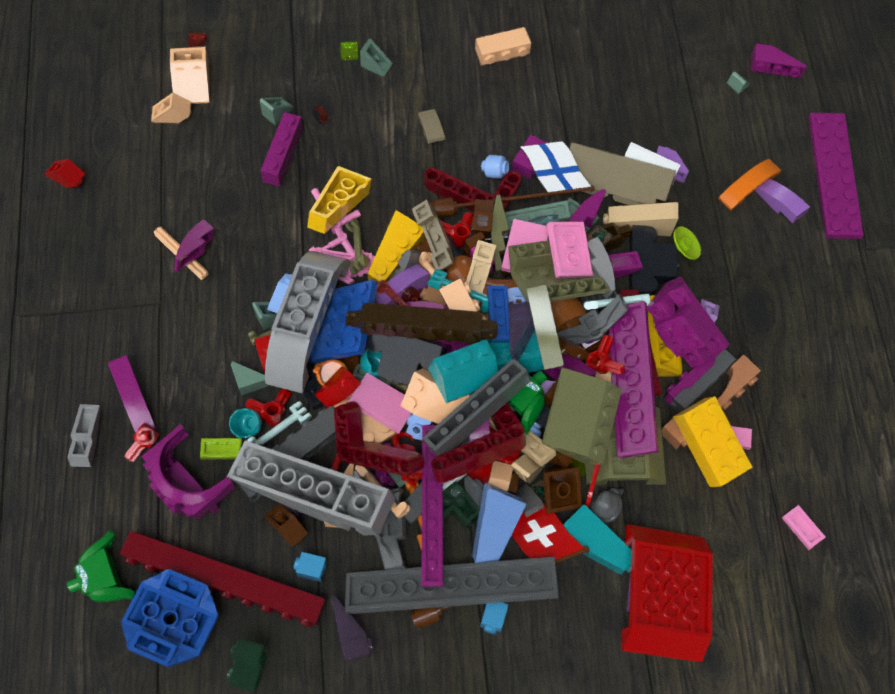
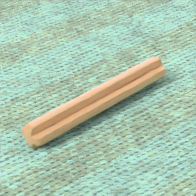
M158 227L154 231L155 236L176 255L180 244L162 227ZM197 260L187 265L201 280L208 276V271Z

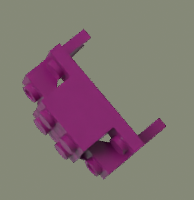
M681 276L665 283L647 306V309L654 318V327L662 341L676 357H683L691 368L705 363L712 353L726 349L729 346V342Z
M179 424L171 433L142 455L145 461L143 466L150 473L148 476L151 480L149 486L173 514L178 512L180 516L186 514L189 518L193 516L198 520L208 511L214 515L220 510L217 503L233 491L235 486L231 479L227 477L212 488L204 491L186 469L176 461L171 454L172 450L189 436L184 427Z

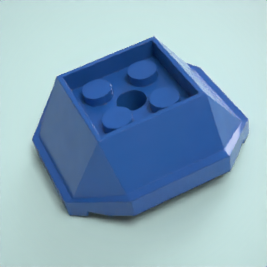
M167 569L161 572V574L141 582L121 624L128 650L169 668L201 656L219 618V614L210 589L206 584ZM176 615V621L171 625H167L168 617Z

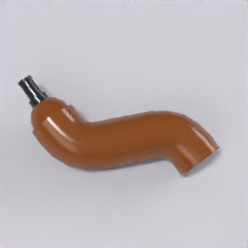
M449 237L448 240L451 245L454 264L446 268V273H448L446 279L453 282L461 279L462 283L467 280L473 259L462 255L461 251H458L453 238ZM488 277L483 295L487 296L488 286H507V289L518 286L513 279H494ZM578 297L550 302L557 332L581 325L578 318L587 314L584 305ZM516 299V302L521 303V299ZM480 302V310L478 312L489 315V312L484 313L481 311L482 302Z

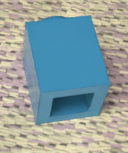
M301 552L300 558L297 557L295 560L294 569L298 577L322 582L327 560L325 557Z
M486 604L480 627H483L485 632L491 634L501 632L508 604Z

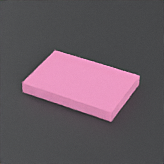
M513 219L501 270L511 273L508 253L509 246L547 241V226Z
M549 222L547 230L556 279L591 278L593 271L584 222Z
M366 373L360 382L361 385L355 390L348 402L355 401L359 405L361 412L399 434L411 414L410 411L401 407L405 395Z

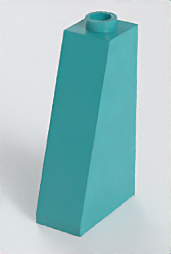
M585 504L563 524L568 533L583 547H589V553L586 554L585 552L582 554L620 575L625 571L628 573L631 571L632 550L625 546V543Z

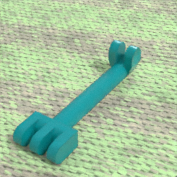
M436 269L430 277L428 285L439 290L441 286H447L453 281L446 279L448 273ZM470 289V298L482 302L481 311L484 313L488 312L487 296Z

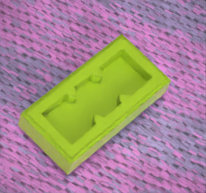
M201 438V460L236 459L242 447V438Z

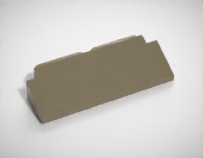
M575 142L571 143L569 150L581 174L589 185L594 186L593 192L590 190L581 192L593 195L605 189L604 198L608 194H612L616 202L627 205L656 204L657 199L662 201L669 199L677 170Z

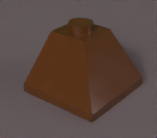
M569 465L567 468L553 466L543 472L546 513L582 507L579 467Z

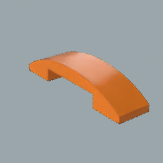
M767 159L741 176L718 199L732 210L742 203L745 197L767 180L773 179L782 170L770 159Z

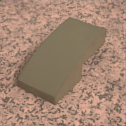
M435 109L419 112L418 118L428 144L445 140L444 132Z

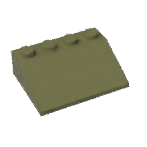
M561 368L542 444L586 465L604 464L622 388L596 377Z

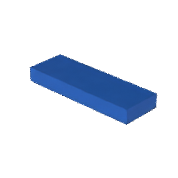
M488 286L489 320H493L498 324L496 330L498 336L495 339H491V342L510 343L512 339L507 286Z

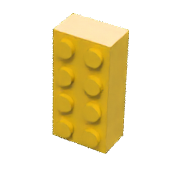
M715 396L704 398L673 416L709 487H721L752 468Z

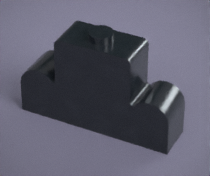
M632 225V232L629 236V252H638L643 268L629 274V290H638L639 295H654L658 284L665 285V283L677 277V270L680 268V260L677 259L676 244L655 243L657 231L651 226Z
M368 335L366 341L367 348L371 352L377 353L382 351L377 374L392 380L393 384H405L408 386L414 371L423 368L429 370L428 368L433 359L447 354L449 347L447 344L434 340L410 339L398 336L388 337L386 335Z

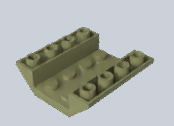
M549 240L508 247L511 276L527 303H529L526 287L544 283L547 285L550 302L610 291L601 276L556 279Z
M655 407L659 453L618 458L614 420L604 464L600 465L595 485H606L608 480H645L646 485H666L660 408ZM585 464L586 485L591 484L594 465Z

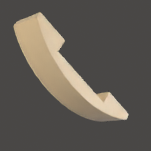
M480 240L477 241L466 280L470 289L483 294L497 245Z

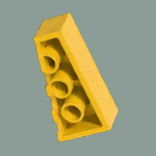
M338 166L311 208L307 228L325 234L369 194L372 179Z
M395 211L367 273L368 281L374 280L378 282V286L385 285L389 281L394 271L401 268L397 263L401 255L407 250H416L417 246L425 241L426 236L422 226L399 211Z

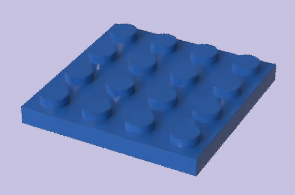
M369 280L334 289L308 359L310 364L364 354L368 335L362 334L360 328L347 326L346 315L347 311H362L364 304L374 303L378 282Z

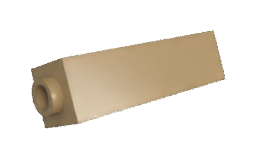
M678 203L609 207L607 214L603 215V224L606 225L614 222L618 227L629 224L631 228L632 225L651 226L657 231V236L671 237L678 221Z

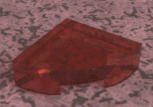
M189 33L188 48L199 47L204 44L207 39L206 33Z

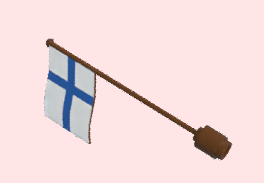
M563 142L523 146L520 149L528 157L537 179L546 192L501 198V200L504 202L589 190L593 192L594 186L589 185L581 174L571 151ZM452 197L434 199L430 204L438 217L453 216L458 207L473 206L475 202L457 204L456 200L453 201Z

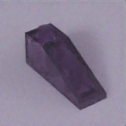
M529 302L508 305L510 353L512 359L514 358L516 361H519L535 331Z
M335 596L331 597L345 662L349 663L371 657L370 651L373 650L371 637L366 638L364 630L349 612L345 611L340 601Z

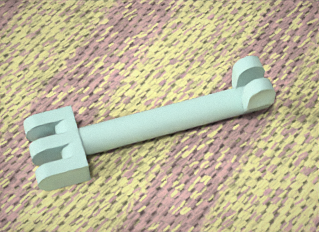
M649 294L623 297L626 304L645 301L648 306L650 303ZM615 298L585 301L583 305L585 309L606 307Z
M298 401L289 408L292 413L289 417L257 440L252 436L247 441L262 446L296 420L302 425L312 415L310 412L305 414L307 408L302 407V402Z

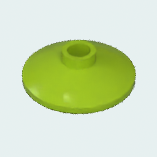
M680 226L674 230V241L678 251L688 259L695 260L699 258L701 248L696 236L686 227Z

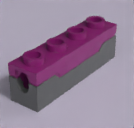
M726 349L712 353L705 363L692 367L689 373L685 371L678 379L680 382L677 385L673 383L666 390L667 396L664 400L678 413L687 409L733 365L736 358Z

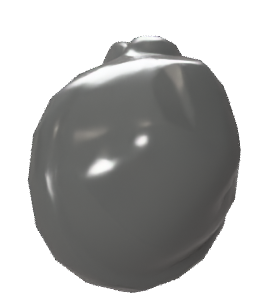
M611 488L608 491L596 494L592 498L589 506L590 510L604 524L614 522L620 516L623 509L620 496L624 493V489Z

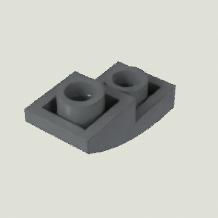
M419 250L405 251L397 261L401 268L394 271L389 281L407 268L418 264L421 252Z
M467 475L464 479L466 496L471 507L479 514L484 485L478 479L472 480Z
M527 484L519 487L517 494H514L525 501L526 506L523 513L526 517L544 508L543 502Z

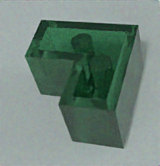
M455 481L443 491V523L453 515L463 528L467 530L478 521L480 508Z
M238 638L237 644L234 643L232 645L230 656H232L234 667L229 669L226 679L229 681L228 685L230 687L256 694L269 652L263 644Z

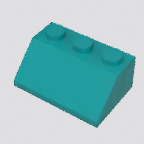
M487 339L434 358L428 368L446 404L474 393L498 372L496 356Z

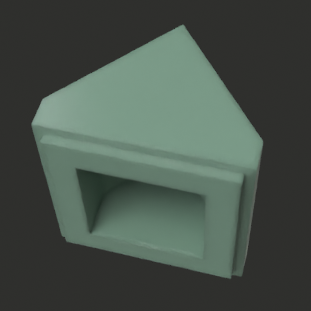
M733 72L727 81V84L738 94L750 84L736 72Z

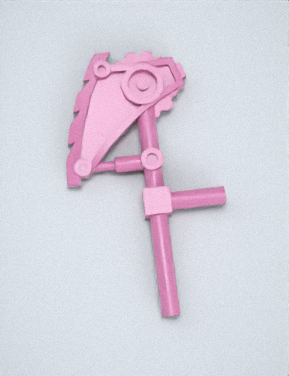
M315 188L311 191V193L317 200L320 195V192L317 188ZM358 209L344 216L331 228L333 234L336 233L338 238L322 248L312 247L309 251L346 258L351 262L354 261L355 250L348 241L347 235L342 231V226L353 218L356 219L361 216ZM342 244L347 253L328 250V248ZM362 250V254L368 257L369 265L363 267V270L358 271L355 275L351 274L349 266L346 277L339 276L338 279L346 284L354 283L353 277H362L363 274L368 273L375 256Z

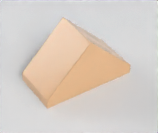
M498 461L493 462L488 484L508 492L513 470L512 466Z

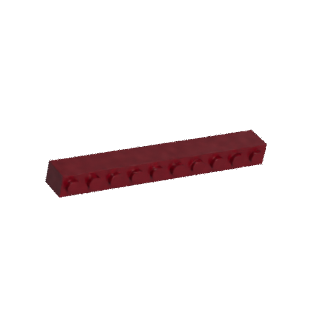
M132 531L129 532L120 552V555L125 559L124 562L129 565L136 566L138 563L144 566L143 569L155 573L156 570L160 572L167 569L173 570L206 584L211 593L214 591L220 592L222 597L233 600V597L240 599L241 604L252 607L253 604L260 606L261 611L272 614V611L280 613L279 617L289 621L292 618L300 620L299 624L305 627L318 626L326 605V600L319 596Z

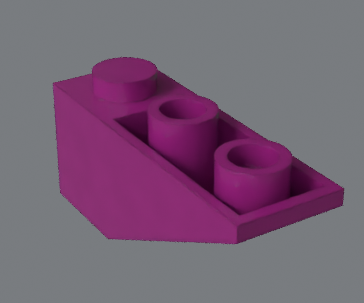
M756 44L751 54L750 71L801 78L806 69L805 64L774 46Z

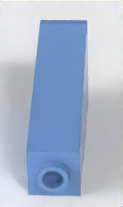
M486 482L483 488L472 558L475 563L499 561L526 506L525 501L521 497Z

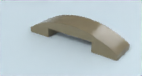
M425 200L412 208L417 224L422 226L432 251L431 259L435 269L443 271L454 264L451 245L430 202Z

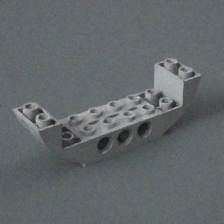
M308 251L297 262L271 328L272 332L265 365V384L299 393L304 392L309 378L306 368L308 359L339 276L346 277L351 263L349 259L316 251Z

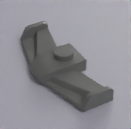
M618 294L600 313L593 309L578 318L581 325L559 331L557 335L559 338L568 339L578 345L592 340L598 341L606 335L607 330L629 308L622 295Z
M391 489L390 491L395 497L394 501L399 505L403 489ZM390 509L379 536L375 535V538L377 539L384 569H404L406 565L398 540L406 539V519L403 517L398 519Z

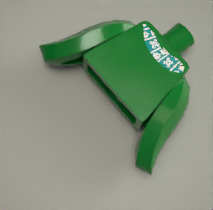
M540 370L532 377L529 375L531 382L508 401L523 417L521 425L527 435L540 416L545 403V394L540 385L547 380V377Z
M112 529L81 554L78 564L74 567L77 577L67 581V587L71 593L81 589L84 595L96 602H112L134 598L135 591L122 587L111 552H109L116 538V534Z

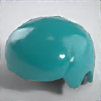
M368 348L364 351L360 358V366L365 373H369L374 377H380L377 371L382 352H371Z
M238 409L230 416V430L238 438L256 436L261 430L262 420L259 413L253 409Z

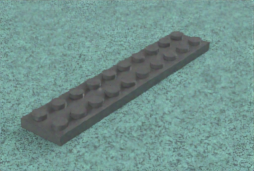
M555 557L443 565V587H422V567L347 573L345 611L346 614L555 599L558 598Z

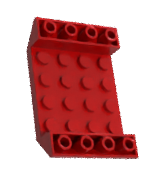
M626 525L625 546L632 547L629 627L622 629L621 651L702 662L712 639V551L704 537Z

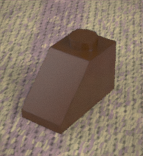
M280 503L264 516L268 523L291 547L300 543L303 537L308 534L296 517Z

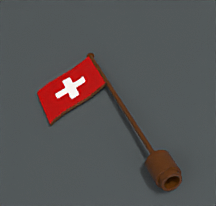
M543 503L544 508L528 517L522 512L511 535L529 559L555 557V564H558L582 553H589V547H583L570 535L555 513H546L545 503ZM453 606L414 609L410 614L415 627L424 628L439 622V616H442L441 611Z

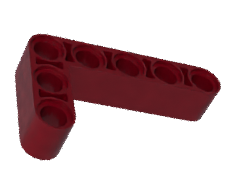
M428 168L424 173V186L426 189L444 198L452 197L453 201L456 200L457 204L475 202V199H496V195H500L501 198H506L502 197V195L514 197L517 195L521 184L520 173L510 171L505 175L494 195H491L437 168ZM513 200L502 202L504 212H507ZM475 205L465 206V208L474 212Z
M355 401L342 404L334 409L337 454L341 461L401 476H408L423 469L424 459L420 453L363 441L361 410Z
M507 403L491 416V421L498 431L433 458L431 467L436 482L446 483L525 448L524 428Z

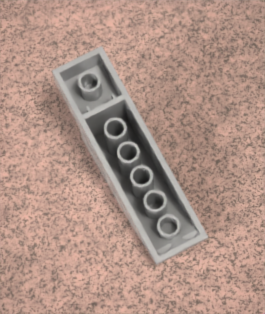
M244 441L227 475L232 481L311 517L347 531L353 527L379 536L395 500L394 495L387 488L248 441Z

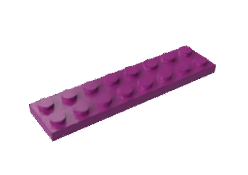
M810 113L808 118L825 238L861 239L864 235L845 113Z
M645 301L627 304L628 311L609 329V336L614 338L610 349L611 359L625 365V372L622 375L612 373V384L622 388L615 416L617 457L620 459L659 453L648 311Z

